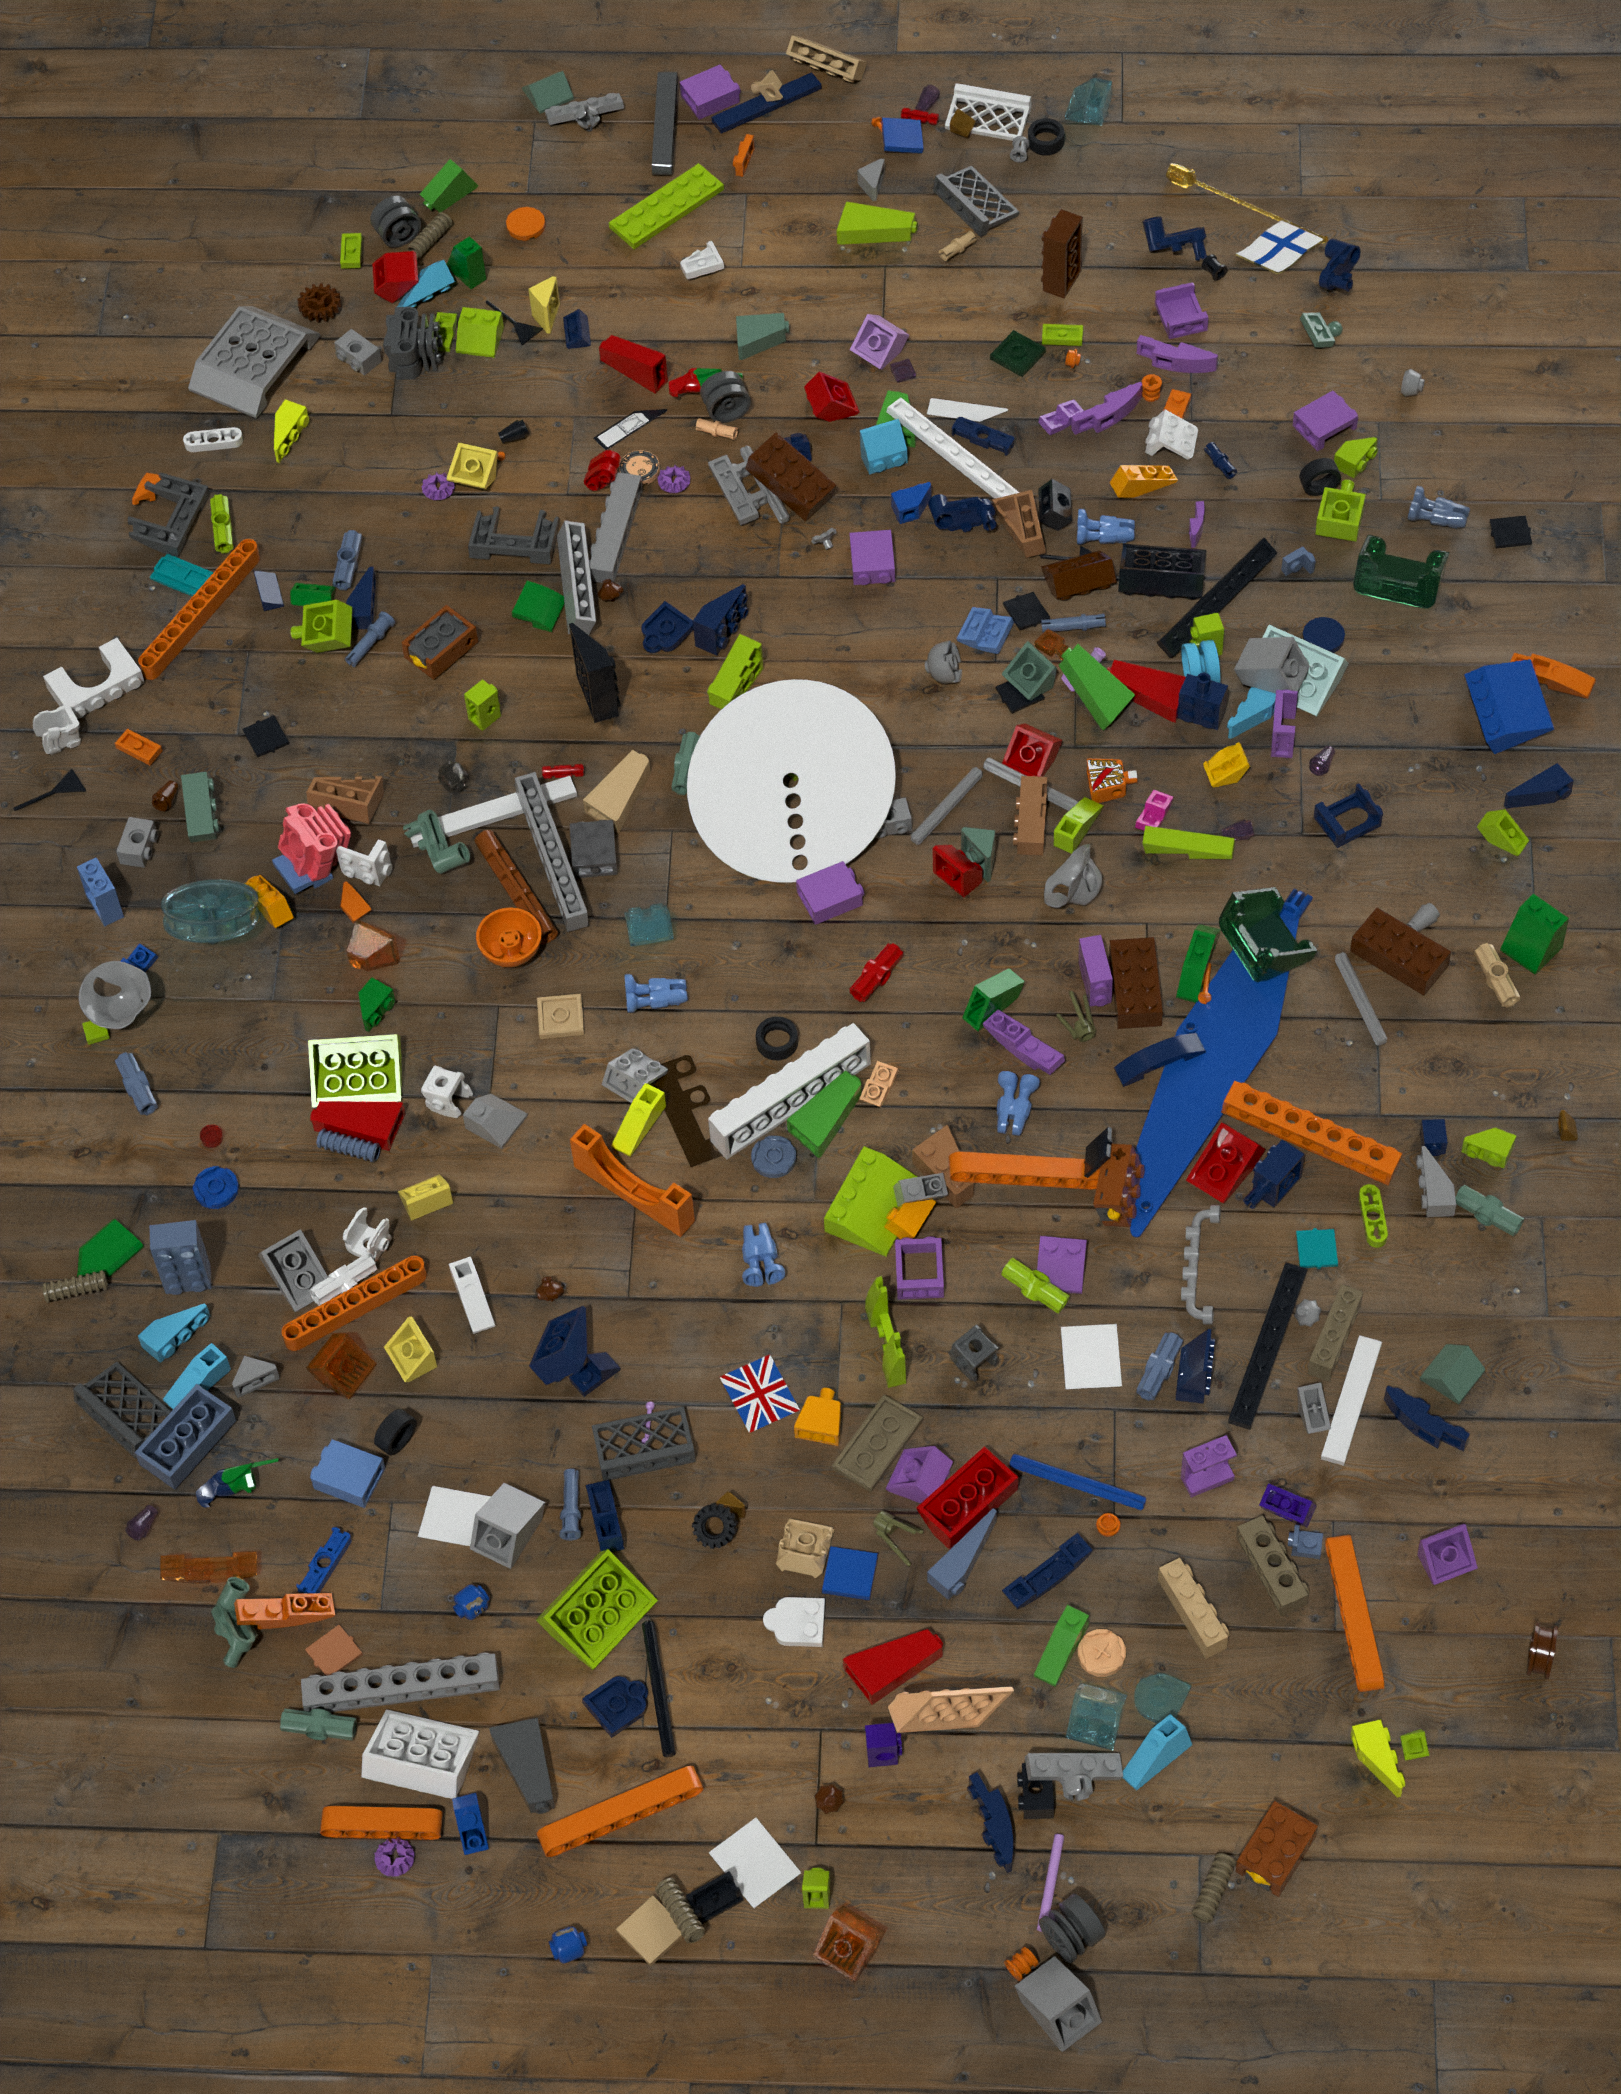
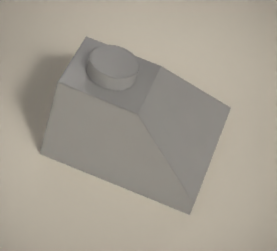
M493 1094L475 1098L463 1114L465 1129L503 1149L528 1117L527 1113Z

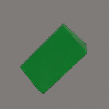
M295 583L290 590L291 605L304 606L332 601L336 587Z

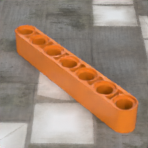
M954 1152L949 1155L951 1180L969 1183L1093 1190L1097 1188L1101 1166L1087 1178L1084 1176L1085 1159L976 1152Z
M410 1256L288 1322L282 1328L285 1346L291 1351H298L421 1284L427 1276L423 1259L418 1256ZM393 1280H399L398 1282L391 1283ZM332 1313H338L335 1316H330ZM312 1324H318L315 1327H310ZM292 1335H298L295 1338H289Z
M1343 1535L1326 1538L1327 1557L1358 1691L1360 1693L1384 1689L1382 1668L1351 1536Z
M686 1766L546 1825L538 1830L536 1835L545 1856L554 1857L699 1795L704 1788L693 1766Z

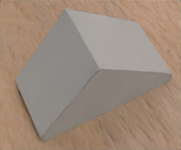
M879 159L857 170L858 184L872 201H877L885 174V159Z
M244 1356L232 1386L236 1397L239 1398L279 1380L280 1377L275 1364Z
M1321 1383L1297 1387L1298 1412L1307 1434L1331 1429Z

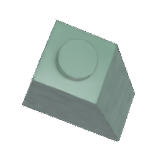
M784 313L736 316L739 360L746 359L786 342L785 333H789V321L784 320Z

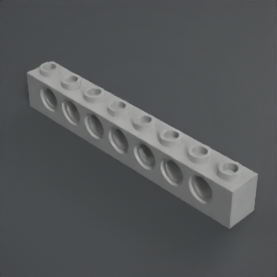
M536 773L516 777V793L567 932L587 927V910Z
M486 1652L472 1657L456 1656L449 1660L432 1659L427 1663L419 1664L409 1662L404 1664V1666L396 1667L385 1665L380 1667V1669L369 1670L362 1668L351 1673L334 1672L328 1676L311 1675L301 1679L303 1708L307 1712H310L312 1709L338 1712L500 1690L496 1656ZM471 1670L478 1671L476 1675H468V1672ZM448 1673L454 1674L450 1679L443 1678ZM424 1676L430 1677L426 1682L419 1681ZM398 1680H406L402 1685H395ZM374 1683H381L380 1687L371 1688ZM350 1686H357L356 1690L352 1692L346 1691ZM327 1689L333 1690L328 1695L322 1694Z

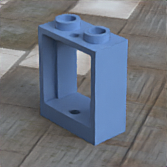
M94 858L77 866L86 897L104 927L123 918L124 915L116 890L98 859Z

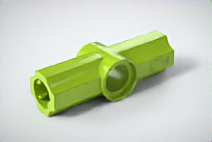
M218 494L210 499L211 521L215 550L223 554L229 553L233 549L232 525L228 497Z
M1011 1258L1002 1270L1001 1275L1021 1288V1293L1025 1297L1033 1301H1040L1058 1314L1069 1300L1070 1296L1051 1284L1048 1276L1040 1271L1029 1269L1014 1258Z

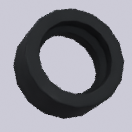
M1050 118L1034 121L1028 128L1030 149L1040 155H1052L1060 151L1064 145V128L1062 124ZM1043 132H1049L1056 135L1057 138L1051 141H1041L1035 136Z
M1319 458L1305 465L1300 472L1299 478L1307 494L1320 496L1323 495L1325 487L1335 489L1338 486L1341 474L1332 459ZM1328 473L1325 477L1312 481L1317 476Z
M778 1016L767 1018L756 1029L757 1049L767 1059L777 1061L787 1059L794 1054L798 1047L796 1026L787 1018ZM782 1030L789 1034L790 1040L783 1046L772 1047L764 1042V1036L770 1031Z
M402 1409L394 1410L380 1424L374 1437V1444L390 1456L397 1454L412 1438L417 1421Z

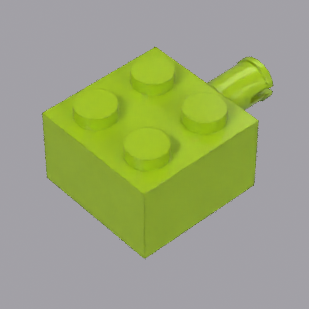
M1343 480L1340 490L1324 488L1315 535L1357 542L1366 494L1353 492L1355 485L1353 481Z
M339 600L304 605L303 623L300 626H293L291 628L292 638L295 640L302 638L301 646L316 653L350 647L352 606Z

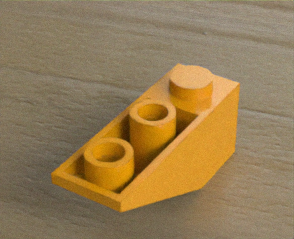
M1120 465L1110 481V485L1118 498H1135L1174 484L1178 479L1170 466Z
M261 875L253 876L246 883L242 884L248 896L274 928L294 918L285 897Z

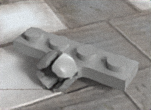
M609 93L599 98L591 97L586 101H573L568 105L552 106L549 109H545V116L549 125L576 120L579 126L588 129V125L594 128L600 120L599 114L624 109V105L619 93Z
M1028 1753L1025 1756L1028 1780L1059 1781L1062 1784L1064 1797L1070 1801H1074V1795L1076 1801L1087 1799L1093 1793L1092 1780H1121L1123 1778L1120 1753Z

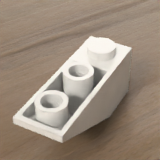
M471 1257L450 1263L451 1276L473 1334L495 1327Z

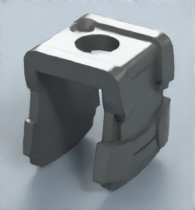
M975 1325L952 1344V1349L948 1354L960 1371L971 1381L975 1382L977 1381L975 1369L985 1360L996 1367L998 1360L996 1352L999 1350V1347L989 1340L978 1325ZM971 1343L978 1352H972L969 1349V1344Z

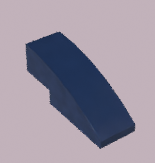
M609 1480L586 1485L600 1551L607 1549L610 1552L624 1550L623 1538Z

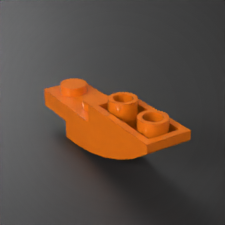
M1518 653L1513 654L1510 662L1531 659L1539 683L1546 684L1548 689L1589 698L1596 679L1590 675L1544 656L1533 653L1531 657Z
M332 1593L285 1594L284 1598L236 1599L234 1603L237 1625H257L258 1629L298 1626L335 1616Z

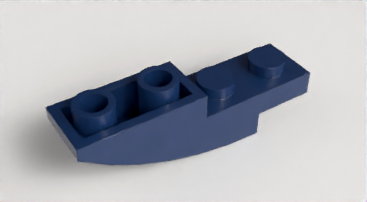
M1386 1387L1384 1401L1395 1417L1409 1431L1437 1449L1444 1442L1464 1452L1468 1445L1470 1433L1460 1426H1453L1445 1422L1439 1416L1430 1415L1431 1405H1428L1423 1399L1409 1396L1400 1388Z
M978 1772L969 1776L967 1791L972 1800L977 1799L981 1806L978 1809L985 1821L983 1822V1832L981 1834L986 1845H991L995 1853L993 1856L999 1867L1003 1866L1005 1871L1009 1873L1012 1871L1013 1833L1009 1813L999 1789L989 1793Z

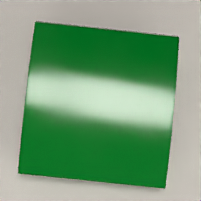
M526 581L512 610V617L532 622L533 628L553 632L565 606L564 596L540 584Z

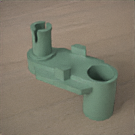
M429 809L419 814L416 821L403 826V830L409 829V831L404 832L408 838L421 832L423 839L418 841L419 848L422 851L427 849L432 865L439 874L469 862L470 853L464 843L459 842L448 847L439 819L432 810Z
M237 1577L228 1578L215 1607L211 1611L216 1622L214 1627L215 1633L225 1637L230 1645L223 1659L224 1664L232 1668L237 1667L243 1652L250 1650L258 1636L253 1625H237L234 1603L236 1599H245L250 1589L247 1582Z

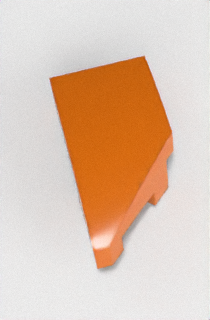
M152 473L144 475L132 498L133 505L139 504V501L144 499L150 502L156 501L155 493L145 489L144 485L147 481L155 485L161 480L159 475Z
M345 881L342 888L340 907L354 924L370 913L372 909L359 893Z

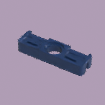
M958 417L952 426V436L956 434L970 440V443L989 449V447L1005 453V456L1009 455L1010 448L1014 447L1013 436L964 417ZM984 433L987 434L988 437L985 439H981L978 437V435Z

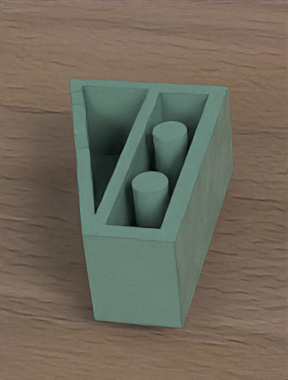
M207 772L181 775L187 831L190 842L217 839L216 832H219L218 819H215L214 813L217 811L215 798L213 799V791H215L213 778H209Z

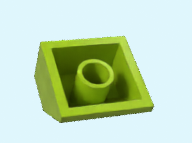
M463 307L458 321L456 353L495 358L504 329L502 312Z

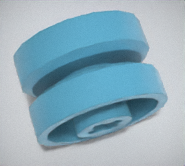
M1212 639L1201 641L1199 650L1193 642L1182 644L1181 658L1184 676L1186 677L1187 674L1198 676V674L1205 672L1210 675L1211 681L1220 683V665L1214 641Z

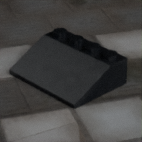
M1123 544L1118 592L1128 595L1134 593H1143L1146 596L1165 595L1169 598L1183 596L1188 599L1202 598L1206 550Z
M570 623L569 628L576 676L594 723L618 717V707H621L618 697L619 689L616 683L618 679L614 670L616 665L613 656L609 657L607 650L577 625Z

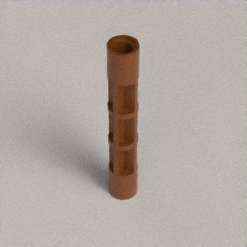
M485 830L478 834L474 840L476 846L516 908L531 913L538 920L542 934L540 944H546L554 940L558 935L557 929L492 830Z

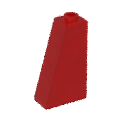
M611 335L600 344L599 354L602 362L654 394L668 382L665 354Z
M1114 660L1112 667H1108L1107 670L1135 694L1131 701L1176 723L1179 692L1186 677Z
M319 1101L317 1108L311 1112L310 1121L315 1132H320L324 1128L327 1129V1132L331 1130L334 1133L339 1132L340 1135L346 1134L347 1137L349 1135L353 1136V1139L357 1137L360 1141L365 1139L366 1142L379 1143L380 1149L390 1151L406 1114L402 1102Z
M928 1629L846 1656L843 1658V1669L871 1705H873L943 1657V1642L937 1634L932 1635Z

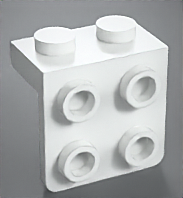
M1166 409L1157 417L1151 419L1149 435L1146 438L1147 446L1145 453L1153 456L1164 446L1187 460L1193 457L1198 434L1196 426Z
M379 839L369 856L342 846H338L336 849L341 871L349 878L355 877L366 884H374L380 887L385 877L389 876L392 871L387 844Z

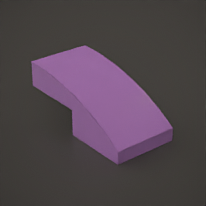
M1073 399L1059 404L1056 411L1040 416L1038 423L1049 435H1052L1069 427L1072 416L1084 410Z
M1204 501L1195 503V518H1190L1189 521L1191 548L1197 546L1202 535Z

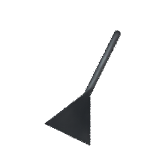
M486 301L488 306L495 311L502 312V316L513 324L521 346L543 330L541 327L516 322L490 301Z
M71 769L52 791L14 807L13 810L22 809L55 793L86 792V789L73 769Z

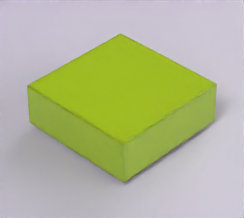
M91 1021L82 1023L88 1045L110 1039L107 1028L100 1027Z

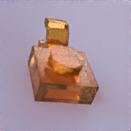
M1049 629L1034 642L1037 649L1050 657L1056 653L1061 660H1063L1061 655L1069 647L1064 645L1063 637Z

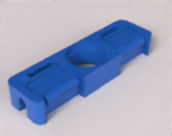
M332 1528V1535L324 1548L320 1546L308 1565L309 1571L302 1583L296 1585L299 1593L321 1592L352 1542L349 1533L344 1532L342 1534L339 1528ZM323 1558L331 1560L330 1565L326 1568L318 1566V1562Z

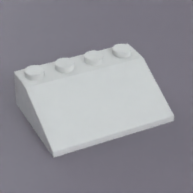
M386 1709L362 1755L361 1777L445 1798H456L464 1783L479 1737V1731Z

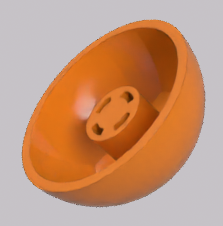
M502 908L490 913L481 921L476 932L477 945L482 955L491 963L506 968L517 967L528 962L538 951L542 937L538 920L531 913L519 908Z

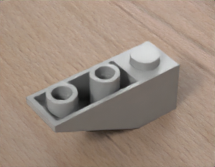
M1422 1146L1421 1154L1416 1157L1417 1169H1421L1422 1175H1419V1188L1424 1191V1195H1421V1208L1426 1209V1217L1454 1216L1456 1209L1454 1184L1428 1149Z

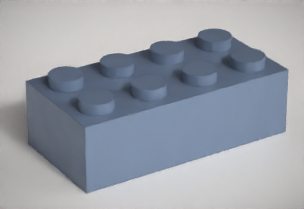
M196 1220L149 1225L150 1250L165 1293L178 1295L182 1292H202L206 1289H212L211 1265Z
M196 1384L135 1451L139 1465L175 1490L236 1422L232 1408Z

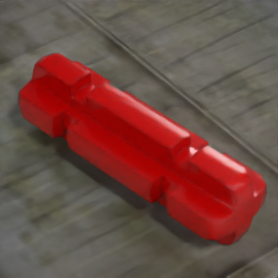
M903 108L901 111L902 119L921 120V123L928 122L931 125H936L939 120V115L935 113L929 114V112L915 109L911 111L910 108Z
M571 764L554 765V768H551V766L542 767L544 779L552 778V776H555V778L572 777V775H575V777L584 776L583 764H574L572 767Z

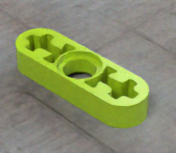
M1367 1184L1361 1187L1359 1192L1361 1215L1367 1243L1372 1247L1379 1248L1387 1242L1386 1220L1380 1190L1375 1185ZM1366 1193H1370V1195L1373 1196L1372 1204L1370 1205L1368 1196H1366ZM1369 1212H1376L1380 1217L1377 1220H1370L1367 1214ZM1378 1227L1377 1231L1378 1235L1381 1236L1380 1239H1376L1373 1236L1374 1228Z

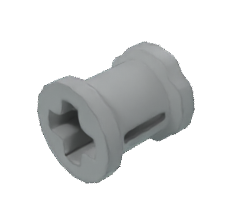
M1017 136L1012 141L1013 149L1010 152V158L1014 162H1024L1027 159L1026 150L1029 148L1030 141L1024 136Z

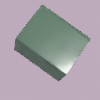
M563 71L556 72L522 87V90L540 114L552 106H560L574 100Z
M1027 641L1002 672V675L1031 701L1053 688L1057 667Z
M962 828L961 850L969 860L980 865L982 877L988 883L991 881L995 859V830Z
M1446 1344L1420 1376V1380L1459 1405L1486 1369L1469 1346Z

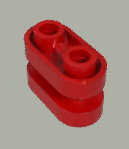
M605 450L591 459L588 472L584 478V485L589 490L597 491L613 482L621 462V456L615 451Z

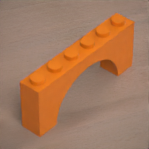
M583 1124L572 1136L570 1144L575 1168L679 1237H682L695 1222L691 1193L674 1182L667 1190H663L639 1179L614 1157L607 1148L602 1135L586 1124Z

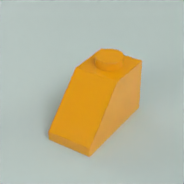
M933 1199L903 1203L897 1208L893 1207L886 1216L888 1221L884 1227L899 1239H913L936 1204V1201Z

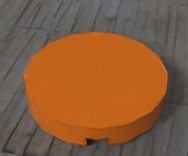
M522 207L508 215L506 226L511 237L527 241L530 238L539 237L544 232L545 219L539 210L532 207Z

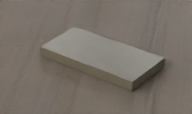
M883 1394L832 1464V1470L872 1492L923 1422V1417Z

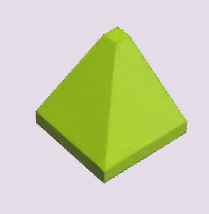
M1420 1729L1400 1736L1405 1761L1429 1756L1425 1731Z

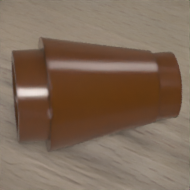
M169 780L152 796L153 807L159 811L170 809L179 789L178 784Z

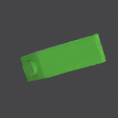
M1069 1605L1066 1606L1045 1648L1034 1677L1056 1687L1089 1627V1615Z

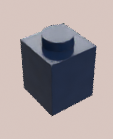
M1445 1119L1422 1120L1420 1128L1421 1145L1425 1146L1432 1156L1446 1154L1448 1142Z

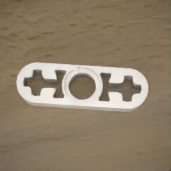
M231 427L189 432L184 436L183 441L187 451L201 452L237 448L242 445L243 436L239 428ZM212 437L219 438L216 442L213 443L208 441Z

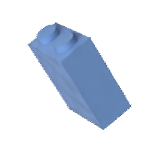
M332 1439L329 1445L325 1446L322 1450L321 1460L318 1466H314L310 1479L315 1490L365 1508L385 1471V1465L381 1457Z

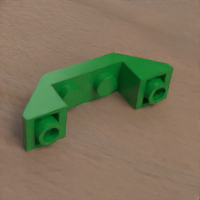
M1199 924L1194 930L1182 967L1176 998L1195 1003L1198 1002V995L1202 991L1206 968L1212 950L1216 948L1221 929Z

